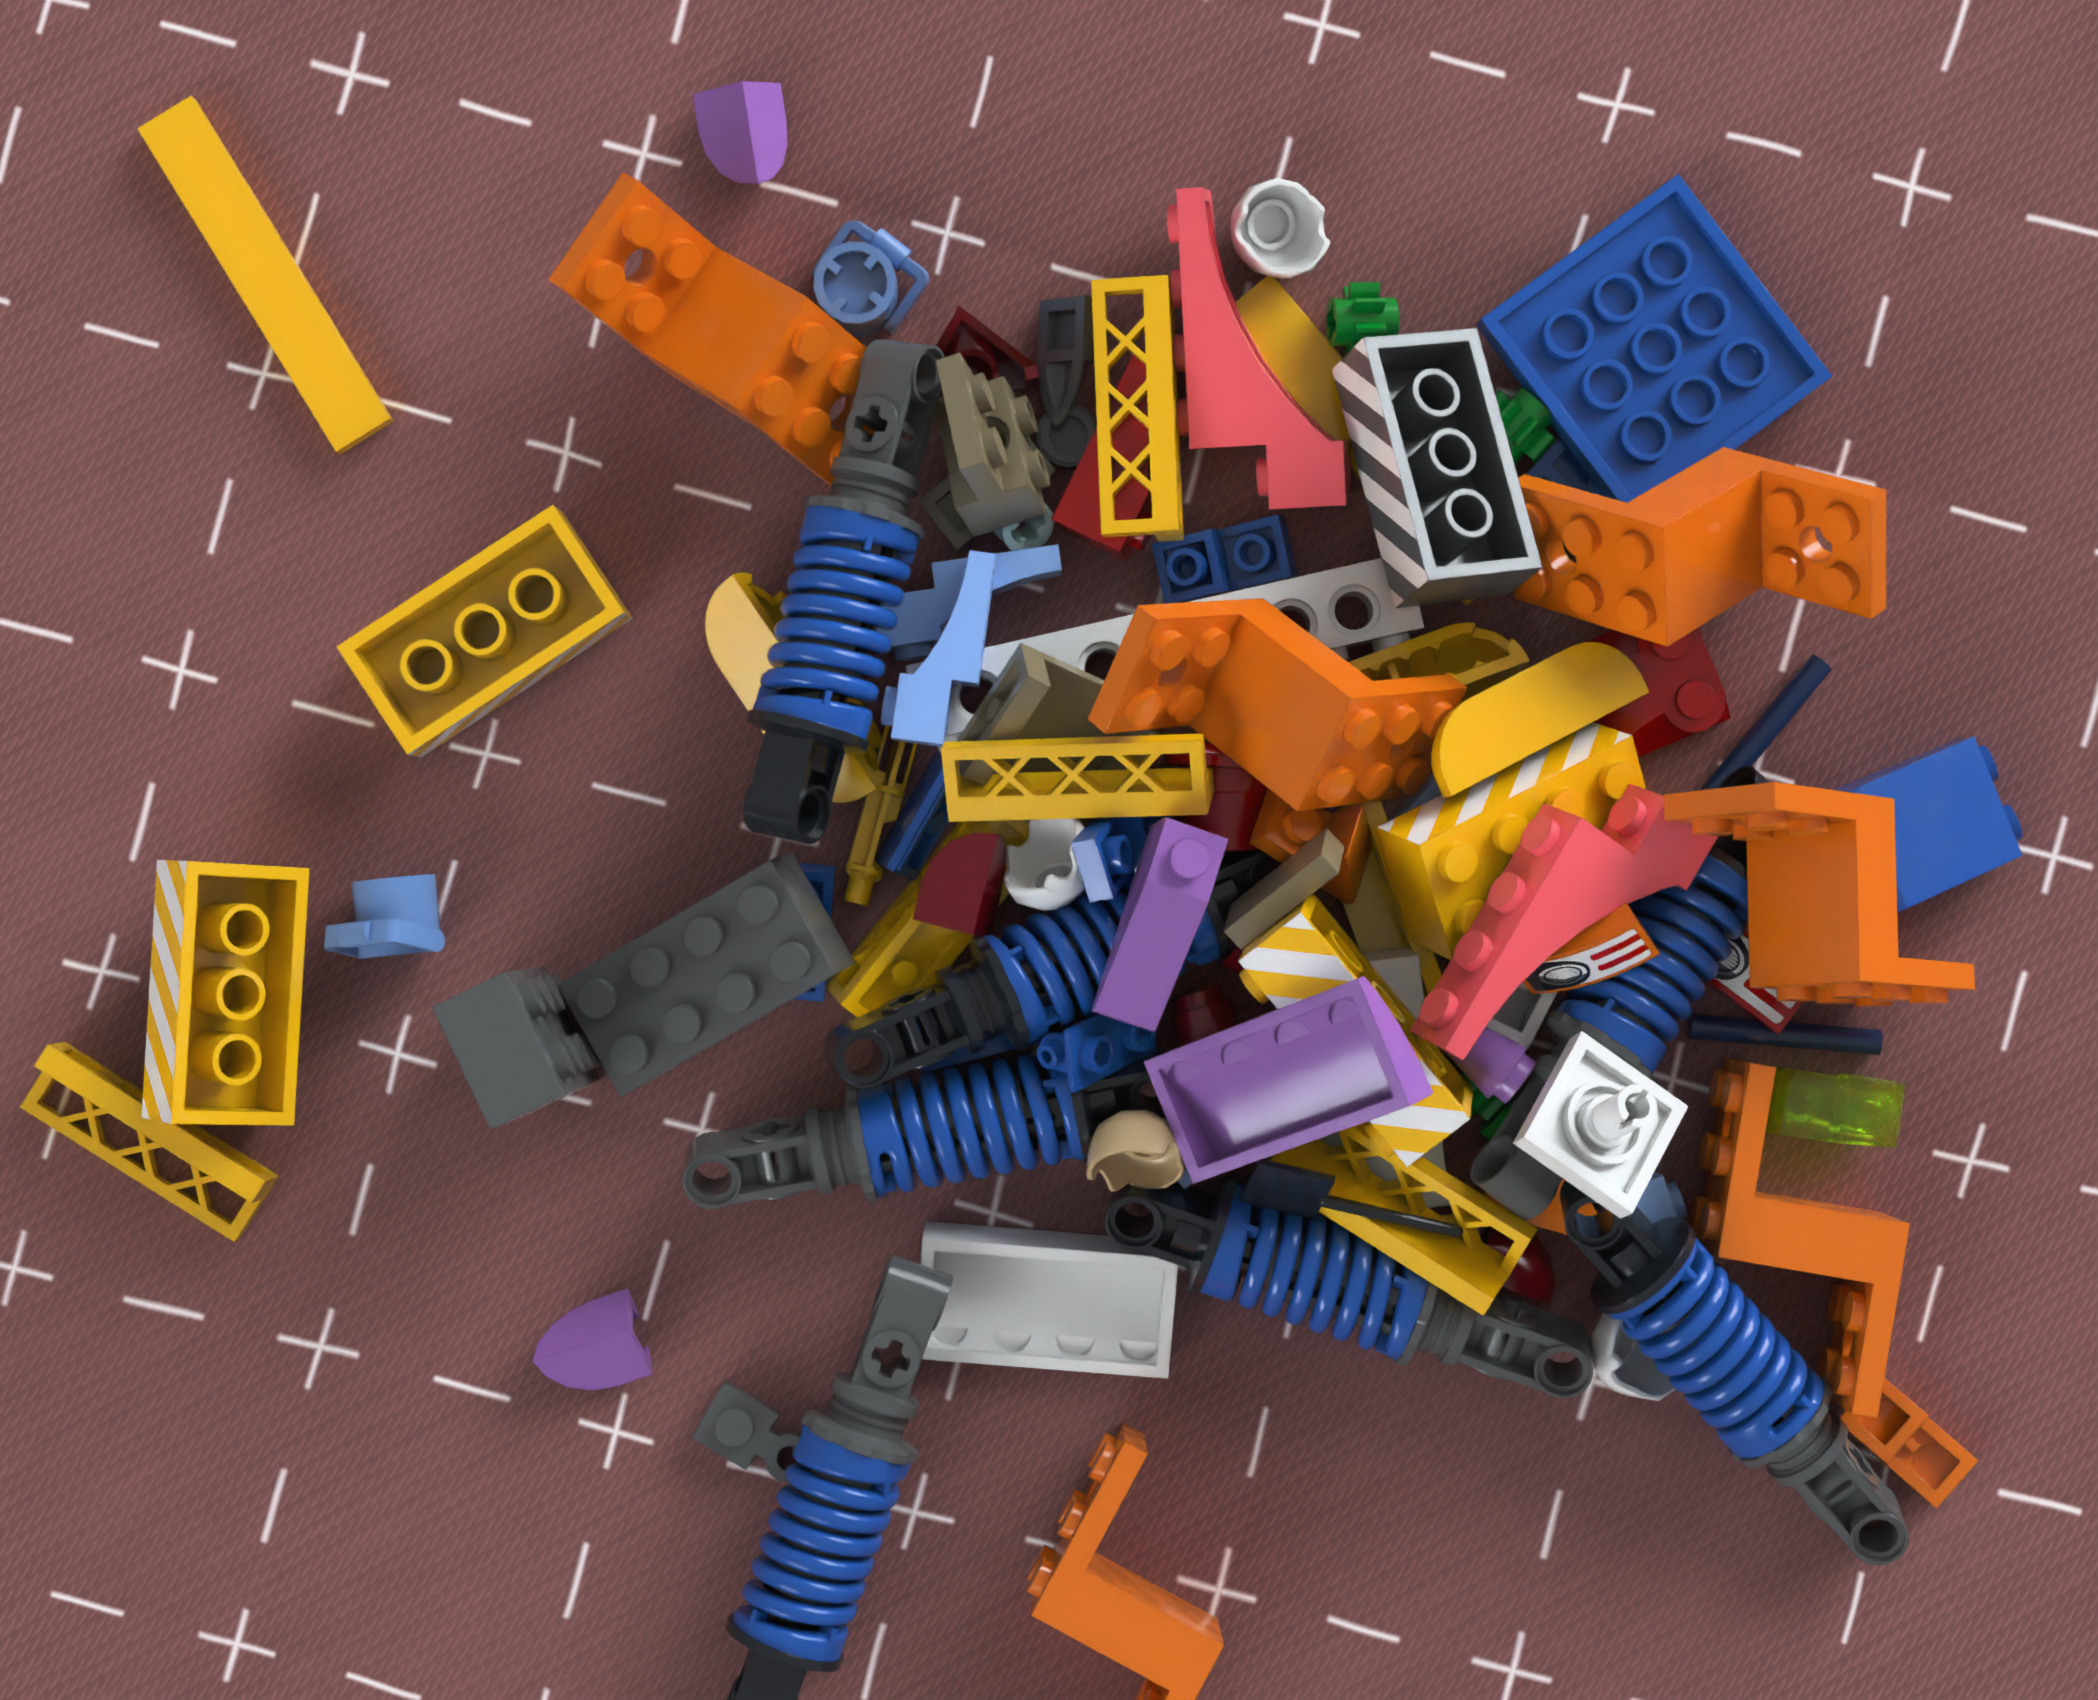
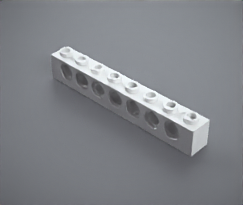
M1382 558L1189 601L1204 602L1263 598L1279 611L1292 610L1299 613L1306 622L1307 632L1344 660L1349 659L1347 648L1372 643L1373 652L1375 653L1410 640L1409 634L1417 633L1424 628L1420 606L1394 607ZM1346 596H1353L1362 600L1368 609V621L1365 627L1358 630H1350L1343 627L1335 616L1336 602ZM1134 614L984 648L980 680L987 681L993 685L1020 643L1085 671L1086 661L1096 653L1107 652L1116 656ZM923 662L906 665L907 674H914ZM953 684L946 742L957 741L974 715L966 711L961 705V693L965 685Z

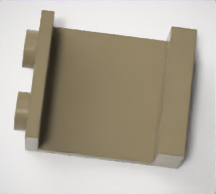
M1020 643L957 741L1162 734L1160 729L1103 733L1087 719L1105 680ZM1146 755L1133 756L1141 762ZM1095 756L1083 770H1125L1127 768L1113 756ZM1081 757L1068 758L1076 764ZM1030 758L1018 772H1058L1062 770L1048 758ZM1017 759L1004 760L1008 764L1012 765ZM959 760L962 776L983 786L987 784L995 772L983 760ZM1082 818L1083 825L1086 827L1096 818Z

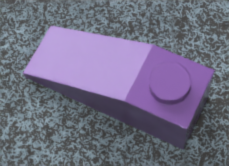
M1167 817L1150 825L1093 1003L1092 1012L1151 1032L1156 1031L1208 905L1228 842L1227 838Z

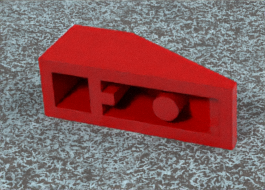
M1132 355L1116 387V390L1127 399L1146 381V366L1134 355ZM1146 396L1137 405V408L1148 417ZM1111 397V418L1122 407L1113 397ZM1131 413L1112 433V447L1129 463L1149 444V430ZM1096 427L1051 520L1060 531L1127 562L1132 549L1135 548L1142 551L1151 535L1103 537L1101 535ZM1113 459L1115 481L1125 469ZM1149 459L1140 468L1139 472L1151 481ZM1132 477L1114 497L1115 520L1152 518L1151 493Z

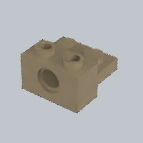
M960 352L936 360L943 396L938 399L935 419L945 454L954 507L970 532L976 537L1047 514L1041 489L1050 486V479L1040 451L1038 449L1032 451L1029 435L1038 432V428L1027 396L1024 395L1017 398L1004 376L987 381L983 372L974 375Z

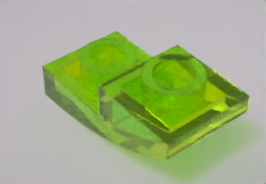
M1773 1066L1776 1067L1766 1133L1852 1145L1889 1148L1897 1146L1905 1083L1847 1073L1831 1076Z

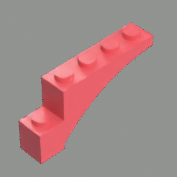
M1203 187L1176 189L1177 204L1168 205L1167 230L1170 243H1179L1180 269L1171 270L1170 275L1172 305L1174 308H1182L1183 334H1175L1174 336L1175 368L1177 373H1186L1187 398H1179L1177 402V423L1180 436H1189V449L1266 445L1267 458L1257 459L1256 479L1259 496L1269 497V509L1353 504L1350 440L1337 441L1289 394L1264 360L1241 317L1227 281L1216 237L1211 191Z
M1632 784L1628 785L1622 797L1610 810L1608 821L1602 831L1579 816L1543 803L1536 817L1524 829L1521 842L1503 873L1491 885L1488 898L1470 929L1457 943L1454 956L1434 990L1424 999L1420 1014L1412 1025L1410 1032L1463 1061L1493 1016L1517 987L1551 954L1585 928L1614 912L1616 908L1626 902L1629 904L1672 886L1687 891L1718 836L1692 835V824L1664 821V796Z

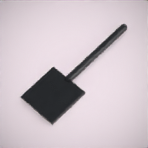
M1265 1159L1257 1161L1239 1200L1250 1205L1315 1219L1320 1208L1324 1207L1454 1238H1459L1463 1234L1462 1227L1456 1224L1328 1195L1335 1183L1336 1176Z

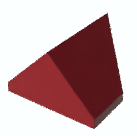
M958 305L936 345L942 350L944 356L948 357L960 352L974 375L983 372L987 381L1004 376L1013 392L1039 387L1037 365Z

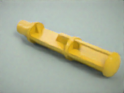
M888 725L884 727L881 744L876 756V764L878 766L889 730ZM893 740L884 772L886 777L879 787L865 797L850 856L846 863L845 871L849 875V880L843 900L868 906L873 885L875 882L880 881L883 876V869L874 861L883 824L897 820L917 744H912L902 784L895 782L906 742Z

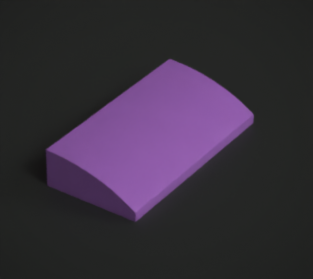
M1365 976L1144 1061L1193 1184L1401 1110L1433 1094L1424 1070L1402 1028Z

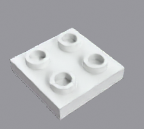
M1581 1031L1569 1039L1513 1144L1621 1219L1634 1212L1688 1106Z

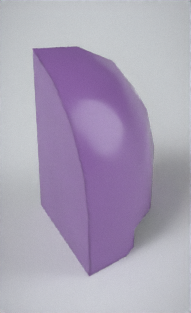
M740 81L693 94L698 131L706 156L720 174L737 183L759 184L773 179L783 166L788 145L787 120L781 83Z
M628 1288L591 1300L567 1312L549 1327L537 1343L532 1361L546 1377L566 1387L585 1390L616 1387L653 1375L649 1347L642 1348L633 1331V1319L640 1317Z

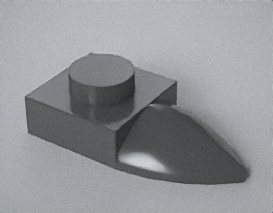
M1081 295L1040 301L1037 353L1039 388L1048 416L1055 426H1061L1070 413L1080 392L1085 376L1086 364L1094 363L1092 296Z

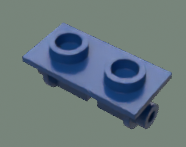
M1096 1014L1064 1030L1063 1033L1052 1032L1045 1035L1037 1049V1058L1044 1068L1067 1073L1069 1092L1075 1093L1156 1052V1031L1151 1032L1101 1014Z

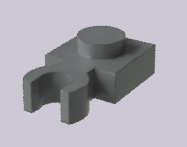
M726 1379L691 1438L745 1470L756 1454L765 1460L768 1472L775 1479L789 1483L784 1475L787 1467L781 1463L779 1451L787 1446L795 1447L801 1433L793 1430L780 1433L771 1428L781 1411Z

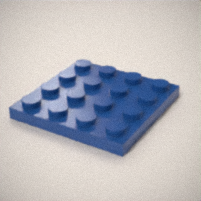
M1679 174L1486 314L1475 325L1519 384L1547 408L1551 417V426L1604 496L1626 503L1722 447L1735 450L1832 377L1822 361Z

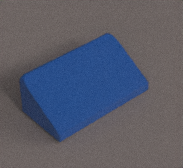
M937 751L931 758L875 858L876 862L910 881L916 880L949 822L941 752Z

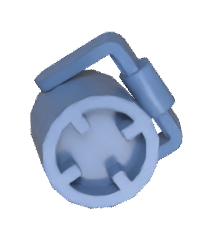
M861 221L846 222L811 271V274L814 276L813 289L819 308L853 337H866L880 332L883 328L892 335L928 287L930 277L922 266L910 258L912 250L883 228L876 233ZM854 233L864 242H854L848 240ZM894 269L897 272L901 269L916 280L899 306V290Z
M414 875L351 882L355 922L325 926L324 950L358 959L443 951L445 937L440 928L436 875Z

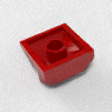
M1699 628L1668 647L1616 630L1586 641L1607 644L1621 651L1635 664L1647 685L1649 693L1594 721V723L1632 735L1638 757L1731 719L1724 687Z

